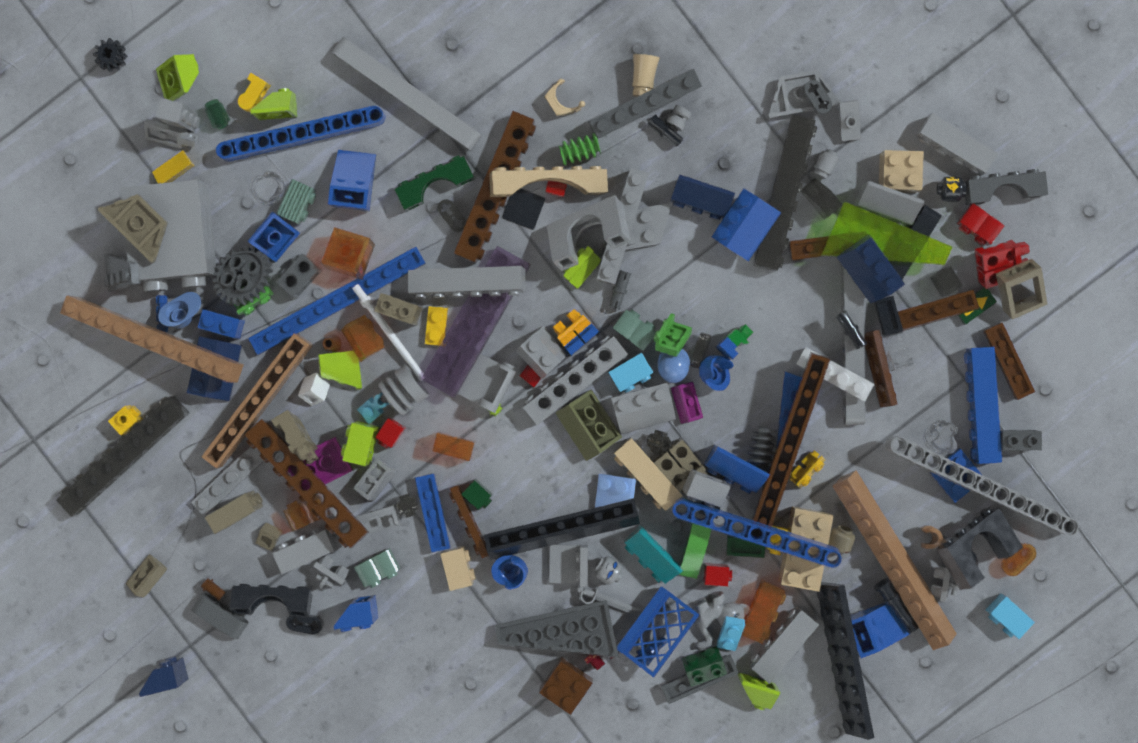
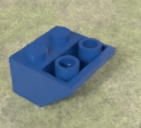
M376 595L357 597L335 623L334 630L340 629V632L352 630V627L358 626L359 629L370 628L378 619Z

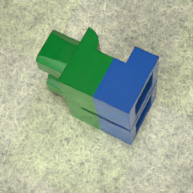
M744 324L738 330H731L715 347L730 360L734 359L739 354L735 348L738 345L750 343L747 339L754 332Z

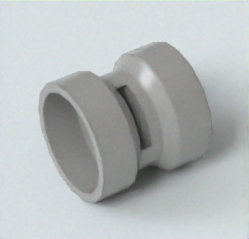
M675 105L673 114L668 117L666 123L678 131H683L685 122L690 119L692 113L682 106Z

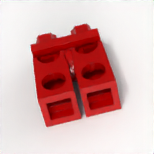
M1009 240L986 249L983 247L976 248L975 258L978 282L985 289L997 286V273L1028 260L1027 258L1022 259L1021 256L1029 254V245L1026 242L1015 243L1013 240Z

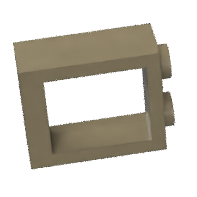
M1033 259L996 274L1002 308L1011 319L1021 317L1024 314L1048 305L1042 268ZM1033 279L1035 294L1014 303L1011 287Z
M380 293L374 311L417 326L423 307Z
M250 491L206 516L205 519L213 533L216 534L264 507L262 505L263 499L258 492Z

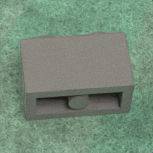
M691 469L682 490L687 495V498L697 502L701 500L711 508H715V506L722 508L731 486L726 481Z

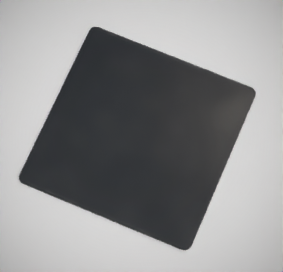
M518 189L509 197L502 218L534 230L545 198L526 190Z

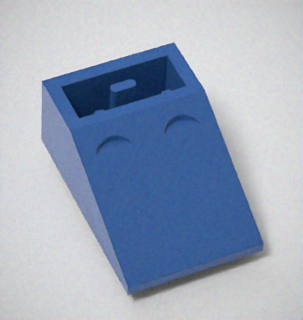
M338 150L330 183L328 205L336 208L370 211L376 154Z
M885 603L851 615L858 656L860 658L880 652L910 635L892 608Z

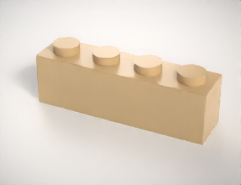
M631 437L614 452L616 455L615 461L621 467L623 465L627 467L629 471L626 473L630 478L637 479L642 484L639 488L646 495L651 494L654 498L652 502L659 510L663 508L666 511L677 499L682 497V494Z

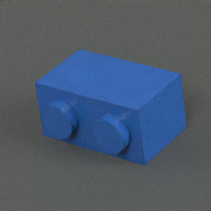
M202 309L198 328L240 339L245 320Z

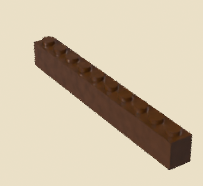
M813 352L809 354L768 472L770 475L764 483L752 518L753 521L769 526L773 525L830 362L828 357ZM755 528L751 531V534L758 537L762 534V531Z

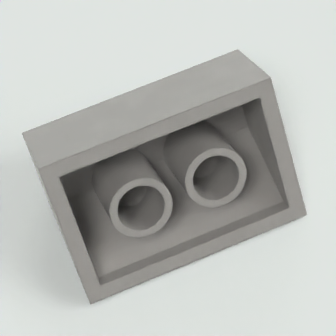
M868 181L861 186L853 208L858 209V212L861 214L869 215L870 213L876 215L878 220L884 222L890 220L894 222L895 226L905 228V226L908 227L913 224L924 204V200Z
M666 382L611 397L621 434L676 419L672 398Z

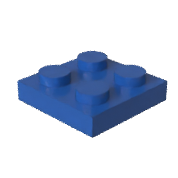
M958 449L947 458L981 474L961 449ZM949 465L945 467L946 474L950 472ZM930 472L954 503L970 491ZM966 473L962 475L963 482L967 480Z

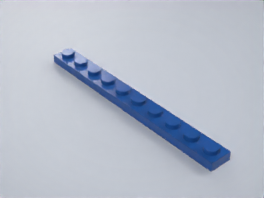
M414 247L248 339L256 354L260 355L288 340L294 333L299 334L359 301V297L352 289L357 284L368 296L407 275L408 270H416L425 265L426 262L418 248Z

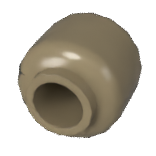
M843 525L833 528L828 545L838 548L841 555L851 552L856 538L853 530Z

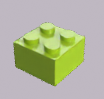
M359 421L351 423V426L348 425L345 435L348 437L347 444H344L341 450L342 461L362 466L371 464L377 441L375 437L379 432L380 426Z

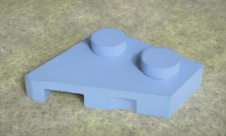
M599 474L595 508L633 499L636 479Z

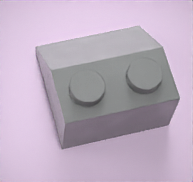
M544 326L528 338L516 351L541 379L570 354Z

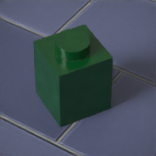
M477 479L462 493L478 510L481 507L485 509L492 502L490 497L493 494Z

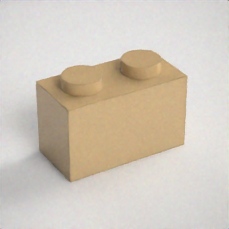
M465 546L442 551L441 558L449 590L472 586L476 576L474 569H470L468 561H471L469 550H465Z

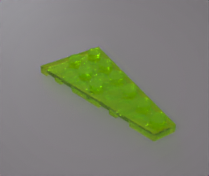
M843 202L821 256L837 257L869 234L888 261L945 265L952 246L857 206Z

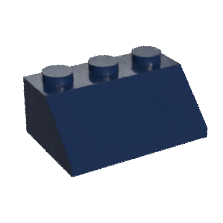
M679 174L670 202H673V206L684 209V206L692 208L691 212L702 215L703 212L710 214L709 217L711 219L720 221L729 211L735 192Z
M869 234L837 256V259L870 303L890 296L905 285Z
M199 337L198 346L239 362L242 345L208 337ZM192 368L187 393L230 401L234 382H226Z

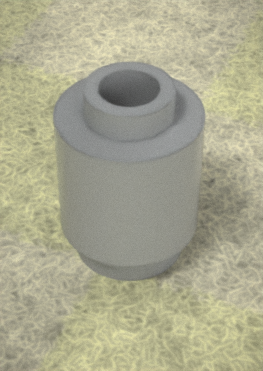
M829 149L826 152L821 151L813 167L815 169L813 173L824 179L831 176L839 160L836 157L837 153Z

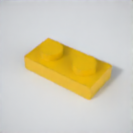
M428 307L425 344L445 345L448 308Z

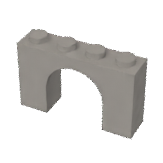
M615 195L547 225L552 262L561 271L579 264L576 241L582 231L589 226L602 225L604 240L613 249L631 242L624 206Z

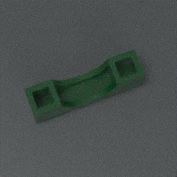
M455 156L449 160L450 163L444 166L443 164H438L432 168L433 171L427 174L422 172L417 174L415 179L410 182L405 180L397 185L398 188L394 190L403 209L408 212L423 205L424 193L433 182L446 180L460 187L475 180L465 157Z

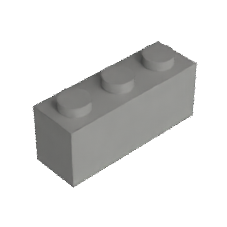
M160 98L155 117L168 125L195 133V130L200 125L199 114L182 103Z
M320 527L311 531L312 535L309 537L302 535L295 538V543L288 545L286 542L277 546V551L272 554L281 574L338 549L328 529L323 530Z

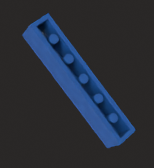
M995 347L966 348L964 362L967 364L968 372L965 373V380L969 386L966 398L970 402L968 420L971 421L969 438L972 441L970 457L973 463L977 464L1002 463Z

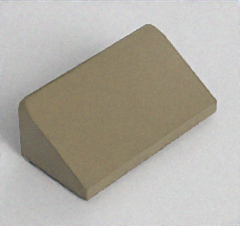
M149 554L125 584L135 596L144 598L167 571V568Z

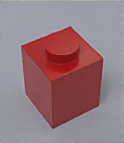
M390 417L386 420L375 438L379 440L378 443L381 446L393 448L406 427Z
M705 563L703 582L705 585L728 587L729 581L732 582V570H730L727 564Z

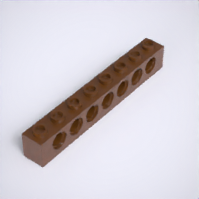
M512 111L454 251L455 255L476 264L478 260H482L485 253L483 249L485 242L489 243L493 233L490 232L491 227L497 224L500 217L497 214L500 207H504L507 197H490L489 174L495 171L494 168L507 166L509 171H514V168L521 166L522 161H520L522 153L526 154L529 147L527 140L529 136L533 137L537 127L534 125V119ZM516 131L524 133L523 137L519 140L513 137ZM513 148L516 150V155L514 157H507L506 151ZM488 201L494 203V208L491 211L484 209V204ZM479 219L487 221L485 228H477L476 224ZM474 236L479 238V244L475 247L469 244L470 238Z
M261 419L245 434L248 438L246 440L248 445L253 449L257 448L261 452L259 455L261 459L266 463L270 462L274 466L272 470L279 477L283 476L287 480L285 484L292 491L296 490L300 494L298 498L305 505L309 504L313 508L311 512L319 520L322 518L327 523L325 527L332 534L335 532L340 537L338 541L342 546L353 548L369 533L307 464L297 455L290 452L289 445L265 420ZM265 438H270L271 445L268 448H264L262 445ZM278 452H283L284 459L281 462H277L275 459ZM291 466H296L297 473L294 476H290L288 473ZM304 480H309L310 488L304 491L301 484ZM317 494H322L324 500L321 504L317 505L314 498ZM330 508H335L337 511V515L333 519H330L327 515ZM343 522H348L350 525V530L347 533L341 531L340 527Z

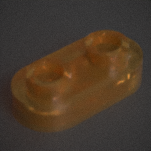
M1021 543L1023 548L1012 557L1003 559L1001 563L1002 571L1009 576L1019 575L1036 558V549L1032 545ZM1024 549L1027 550V554L1025 556L1022 555V551ZM1012 562L1013 567L1009 569L1008 564Z

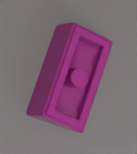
M693 381L671 387L681 424L703 418Z

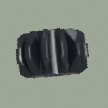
M108 38L107 42L100 40L101 46L95 45L98 51L93 53V56L97 57L94 61L96 64H100L101 69L113 72L114 68L120 70V64L126 65L123 61L124 58L128 57L124 53L126 48L121 46V42L118 40L113 41V39Z

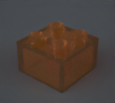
M334 227L321 264L329 270L363 280L375 244L368 237Z

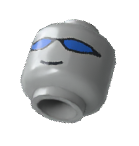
M609 556L601 557L593 568L595 577L607 585H611L613 582L617 583L623 575L621 572L622 565Z

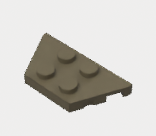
M137 194L128 199L114 202V204L97 209L151 263L156 261L168 222L145 199Z

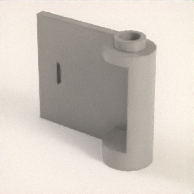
M467 347L446 388L495 413L516 371L513 370L514 366L505 361L503 364H500Z

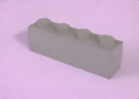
M934 113L926 118L916 134L920 138L919 141L921 143L935 147L937 153L943 156L948 155L955 164L959 166L964 165L975 176L986 174L999 154Z
M800 607L793 609L788 614V620L776 628V634L772 639L768 638L764 642L761 652L755 653L750 660L751 669L769 684L819 626Z

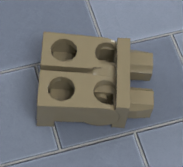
M286 410L271 420L276 428L285 433V440L290 444L288 446L290 452L297 455L302 461L305 460L307 464H311L318 459L315 453L318 447L312 441L299 417Z
M680 438L668 448L680 463L679 465L666 450L654 459L653 463L679 492L682 491L684 493L682 489L691 469L704 474L707 473L704 466L683 439Z

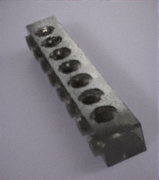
M165 396L162 398L155 410L151 409L148 411L141 423L137 422L130 428L131 432L126 436L122 435L116 440L117 445L112 449L110 447L101 454L103 457L99 461L92 462L87 467L89 470L85 474L81 473L73 480L75 483L72 486H67L60 491L59 494L61 496L56 501L71 517L79 515L190 413L175 396ZM163 411H165L168 415L166 421H163L161 419V413ZM149 424H151L154 429L152 434H149L147 431V426ZM135 437L139 439L138 447L133 444ZM120 450H123L125 453L123 460L119 457ZM106 463H109L111 466L110 472L105 470ZM92 476H95L97 479L96 485L91 483ZM78 489H81L83 492L82 498L77 495Z

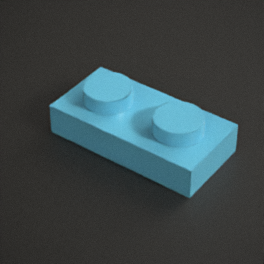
M725 617L717 640V648L736 651L745 627V619Z

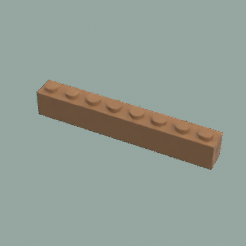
M294 333L202 455L203 459L216 469L224 466L245 438V434L254 426L314 346L312 343L298 333Z

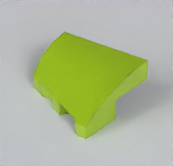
M357 350L319 355L318 362L321 378L335 380L342 385H351L358 390L362 389Z

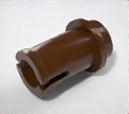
M207 578L201 585L203 592H208L218 601L226 593V591L213 582V579Z

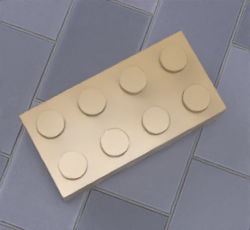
M792 506L788 529L791 530L790 533L828 544L834 515ZM795 540L789 543V547L792 549H796L800 545ZM810 547L808 549V553L811 555H815L819 551L817 547ZM783 553L778 582L781 585L819 592L824 565Z

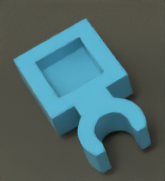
M383 392L374 398L371 397L357 409L368 424L372 423L384 412L382 408L389 405L387 401L385 403L381 401Z

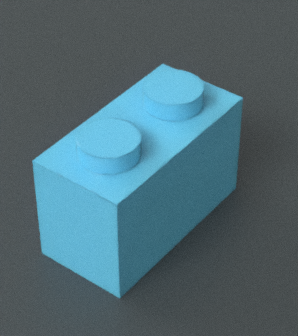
M640 353L608 373L620 392L624 390L627 393L635 388L633 384L638 381L644 383L651 379L650 374L653 371L643 354Z
M1001 593L986 608V611L990 614L988 618L996 625L1000 623L1004 627L1002 631L1010 638L1015 636L1020 639L1035 623L1007 596Z

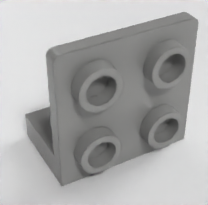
M551 545L549 582L580 583V587H588V545Z

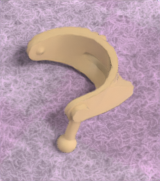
M562 78L544 96L556 116L577 113L585 106L584 101H580L579 105L574 108H567L558 102L556 88L565 82Z

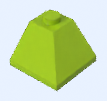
M194 54L173 55L156 68L164 99L176 101L189 91L199 74V67Z
M287 88L278 89V92H272L250 110L251 114L258 120L298 117L296 94Z
M739 672L737 676L754 707L760 710H765V708L771 710L780 695L776 684L773 682L769 684L763 679Z

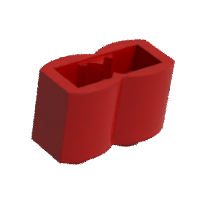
M974 203L967 208L956 223L960 226L959 230L966 235L972 234L975 237L974 241L981 246L991 245L1005 227L1000 221Z

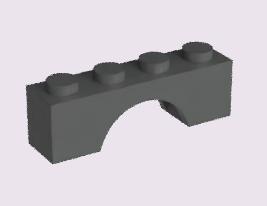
M1039 169L1027 170L1026 174L1013 171L1008 172V176H1000V173L988 175L989 178L982 179L981 175L971 176L966 181V205L973 203L982 204L991 201L994 191L1000 186H1010L1016 189L1023 199L1048 195L1046 171L1039 172Z

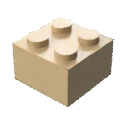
M884 150L881 152L879 185L902 193H918L922 191L924 151Z

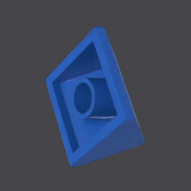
M271 212L248 242L277 262L300 232L281 216Z

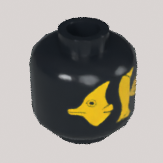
M943 177L941 183H937L936 193L940 195L942 201L959 202L966 195V182H963L960 177Z

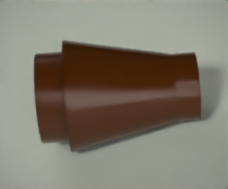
M331 334L324 338L322 345L326 352L336 353L341 349L342 342L337 335ZM329 340L332 342L331 347H328L327 345L329 343Z

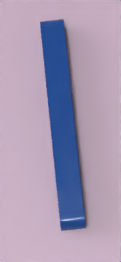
M369 106L223 141L217 145L216 153L225 161H235L382 125L386 118L380 107ZM380 112V118L372 120V114ZM356 116H360L362 119L358 125L353 124V119ZM337 121L343 122L340 129L334 128V124ZM323 125L324 131L320 134H317V126ZM304 129L305 136L298 138V131ZM286 134L285 142L280 143L279 136ZM267 138L268 144L265 147H261V140ZM249 143V149L243 152L242 145ZM227 147H230V149H231L230 154L227 155V156H224V155H223L224 149L227 148Z
M685 498L677 499L673 505L672 511L675 517L824 566L835 568L842 561L838 548L711 508ZM683 504L687 507V511L680 513L676 506ZM702 510L706 516L699 519L695 516V512ZM721 516L724 519V523L718 525L713 519ZM736 522H740L743 525V528L739 531L734 530L732 527ZM755 528L762 531V534L758 537L751 534V531ZM774 534L781 537L777 543H773L770 540V537ZM791 541H798L800 543L799 547L796 549L790 548L789 543ZM810 547H817L819 551L817 554L811 555L808 553V549ZM830 553L838 555L834 561H829L827 556Z

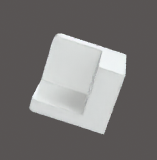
M318 373L309 375L304 378L298 396L311 406L325 401L330 382L321 378V375Z

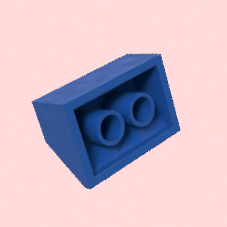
M743 188L711 237L749 261L781 212Z
M715 444L704 463L708 467L706 471L715 476L717 473H720L724 476L723 480L732 485L734 482L740 484V489L749 494L751 491L757 493L770 475Z

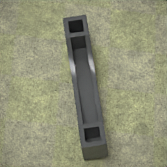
M690 69L588 120V123L593 133L596 134L597 138H600L702 87L695 70Z

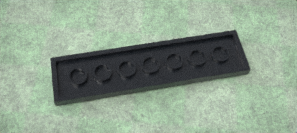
M821 582L820 591H817V597L820 602V613L823 618L824 633L827 638L828 653L832 663L831 669L835 679V690L838 694L839 709L842 714V726L845 734L870 740L874 738V732L845 585Z

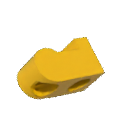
M250 73L247 78L251 82L245 93L241 94L238 98V105L247 112H251L250 110L262 101L271 86L253 73Z

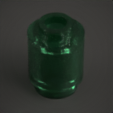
M218 99L208 101L204 105L206 108L205 113L212 127L217 129L227 127L230 118L223 104Z

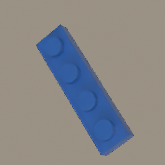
M435 473L415 477L431 553L450 549L451 546Z

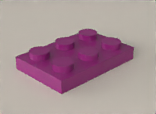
M333 437L318 445V449L315 450L318 459L311 464H307L325 485L353 471L350 462L342 461V447L337 437ZM296 466L289 468L290 476L296 475ZM304 480L301 484L304 491L310 488L309 480Z

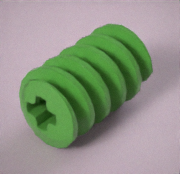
M592 133L591 140L588 135H585L584 141L577 137V143L570 139L569 145L562 141V147L559 146L564 166L567 165L568 159L574 164L575 157L579 162H582L583 155L589 160L590 154L594 158H597L598 151L601 154L595 133Z

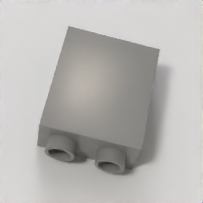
M199 180L121 187V200L138 194L168 222L154 263H151L125 238L127 260L138 264L139 281L143 283L144 292L168 290L167 281L182 279V288L206 286L205 277L214 276V273L217 272L208 184Z

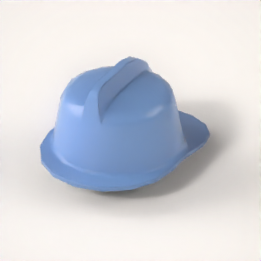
M186 292L178 296L159 310V321L167 327L185 328L191 323L192 317L199 311L201 298L194 292Z

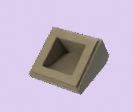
M265 523L260 529L255 543L273 551L282 534V530L269 523Z

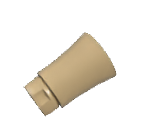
M644 54L633 55L632 87H634V97L653 89L659 57Z

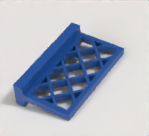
M661 586L618 644L617 649L654 678L700 614ZM669 598L676 601L677 610L666 611L665 603ZM689 611L694 616L689 622L682 623L680 612ZM677 612L679 623L668 625L667 614ZM664 614L665 625L655 627L654 618L656 615ZM679 626L680 635L678 638L670 639L669 627ZM666 628L667 639L657 641L655 629ZM647 630H653L654 641L643 642V633ZM668 642L669 650L666 654H659L657 643ZM655 644L656 655L645 656L644 645ZM641 645L643 657L635 658L629 653L634 646ZM656 657L657 667L654 671H651L647 667L646 659Z

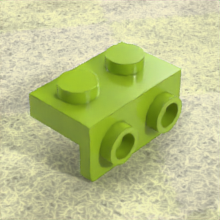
M589 246L586 249L582 247L578 251L579 264L563 270L565 272L563 277L577 289L602 261Z

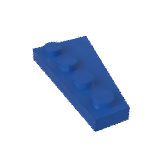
M785 371L776 449L801 377Z

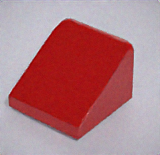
M548 181L545 193L564 198L567 184L558 181Z

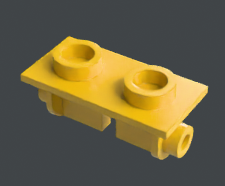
M815 450L812 453L809 452L801 461L806 468L803 469L798 465L790 474L789 480L794 484L798 482L796 485L800 489L803 486L806 487L812 480L811 476L815 472L818 473L824 467L825 459L823 456L818 458L819 454Z

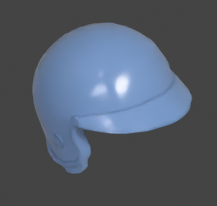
M681 349L677 357L661 352L657 362L659 374L669 383L682 381L687 376L690 365L689 356L686 351Z

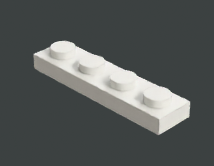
M805 347L797 365L805 368L810 352L819 353ZM831 360L824 376V380L863 401H866L875 385Z

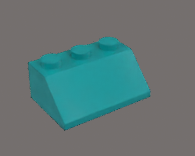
M641 525L624 540L626 544L624 548L631 555L635 553L640 558L638 562L645 569L649 567L653 571L651 575L657 582L662 581L666 584L683 571L680 564Z

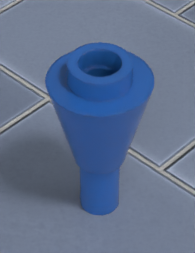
M668 642L657 643L658 652ZM655 644L644 648L645 656L656 655ZM642 649L636 651L637 656L635 658L643 657ZM654 658L646 659L647 667L650 665Z

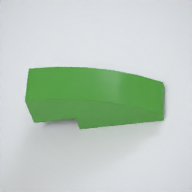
M691 523L680 564L683 571L679 575L697 579L712 529Z

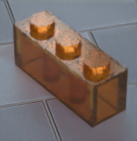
M761 579L751 602L750 611L744 618L745 627L742 636L763 644L764 639L767 640L769 638L771 623H775L779 614L777 609L779 605H783L786 598L785 590L782 587Z

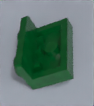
M717 646L681 658L692 687L727 675Z

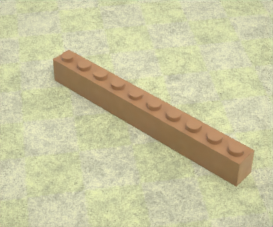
M66 295L60 312L65 316L226 382L237 383L244 366L242 363L80 297Z
M855 470L842 476L833 485L834 490L894 588L899 593V596L932 650L950 645L957 633L859 473Z

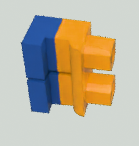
M575 309L566 315L573 323L571 326L566 328L561 321L553 326L558 335L557 338L571 355L584 345L574 331L578 333L585 343L599 332L584 315L581 316Z

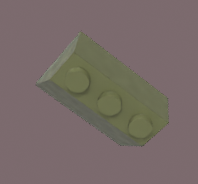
M592 389L555 413L586 461L599 455L622 438Z

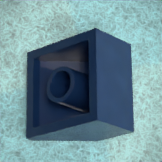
M172 656L160 662L141 689L140 697L176 689L185 683L189 678L184 658Z

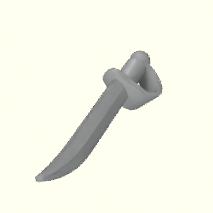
M580 586L576 588V591L580 593V600L584 604H591L594 600H607L608 605L624 612L642 613L644 610L598 593V588L595 591ZM582 595L590 597L592 600L586 602L583 600Z

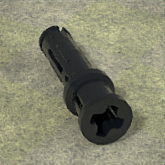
M886 578L879 581L874 586L875 591L879 592L883 597V602L892 608L907 632H915L918 629V625L901 603L899 593L891 587L890 580Z

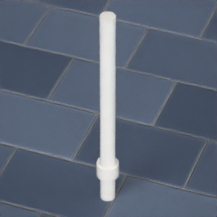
M357 284L352 289L361 300V305L367 308L419 381L426 378L425 374L381 314L374 311L375 306L372 303L374 301L371 297L367 296L359 284Z

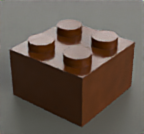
M561 657L541 685L539 693L571 715L593 684V678Z

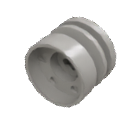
M406 364L395 371L397 381L391 377L386 378L390 387L384 381L378 384L386 401L402 416L408 413L404 404L410 410L414 408L410 399L413 398L416 402L421 403L430 396L422 382L419 381Z

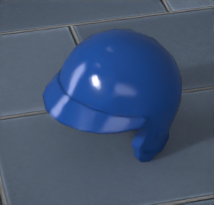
M711 355L701 362L699 375L701 380L710 388L722 391L730 383L728 369H732L734 365L727 357Z
M508 555L502 556L494 562L491 573L497 583L511 590L523 584L528 575V568L520 557Z

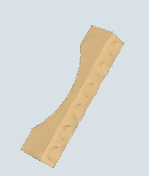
M574 166L571 167V170H563V167H552V170H544V167H534L533 170H525V167H516L514 171H506V168L500 167L494 168L495 171L489 174L490 197H510L525 185L539 181L565 183L578 189L584 195H604L608 193L607 169H601V166H591L590 169Z

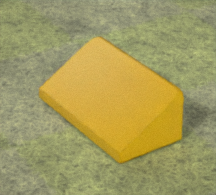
M182 150L152 173L158 184L170 183L194 167V164L184 150Z

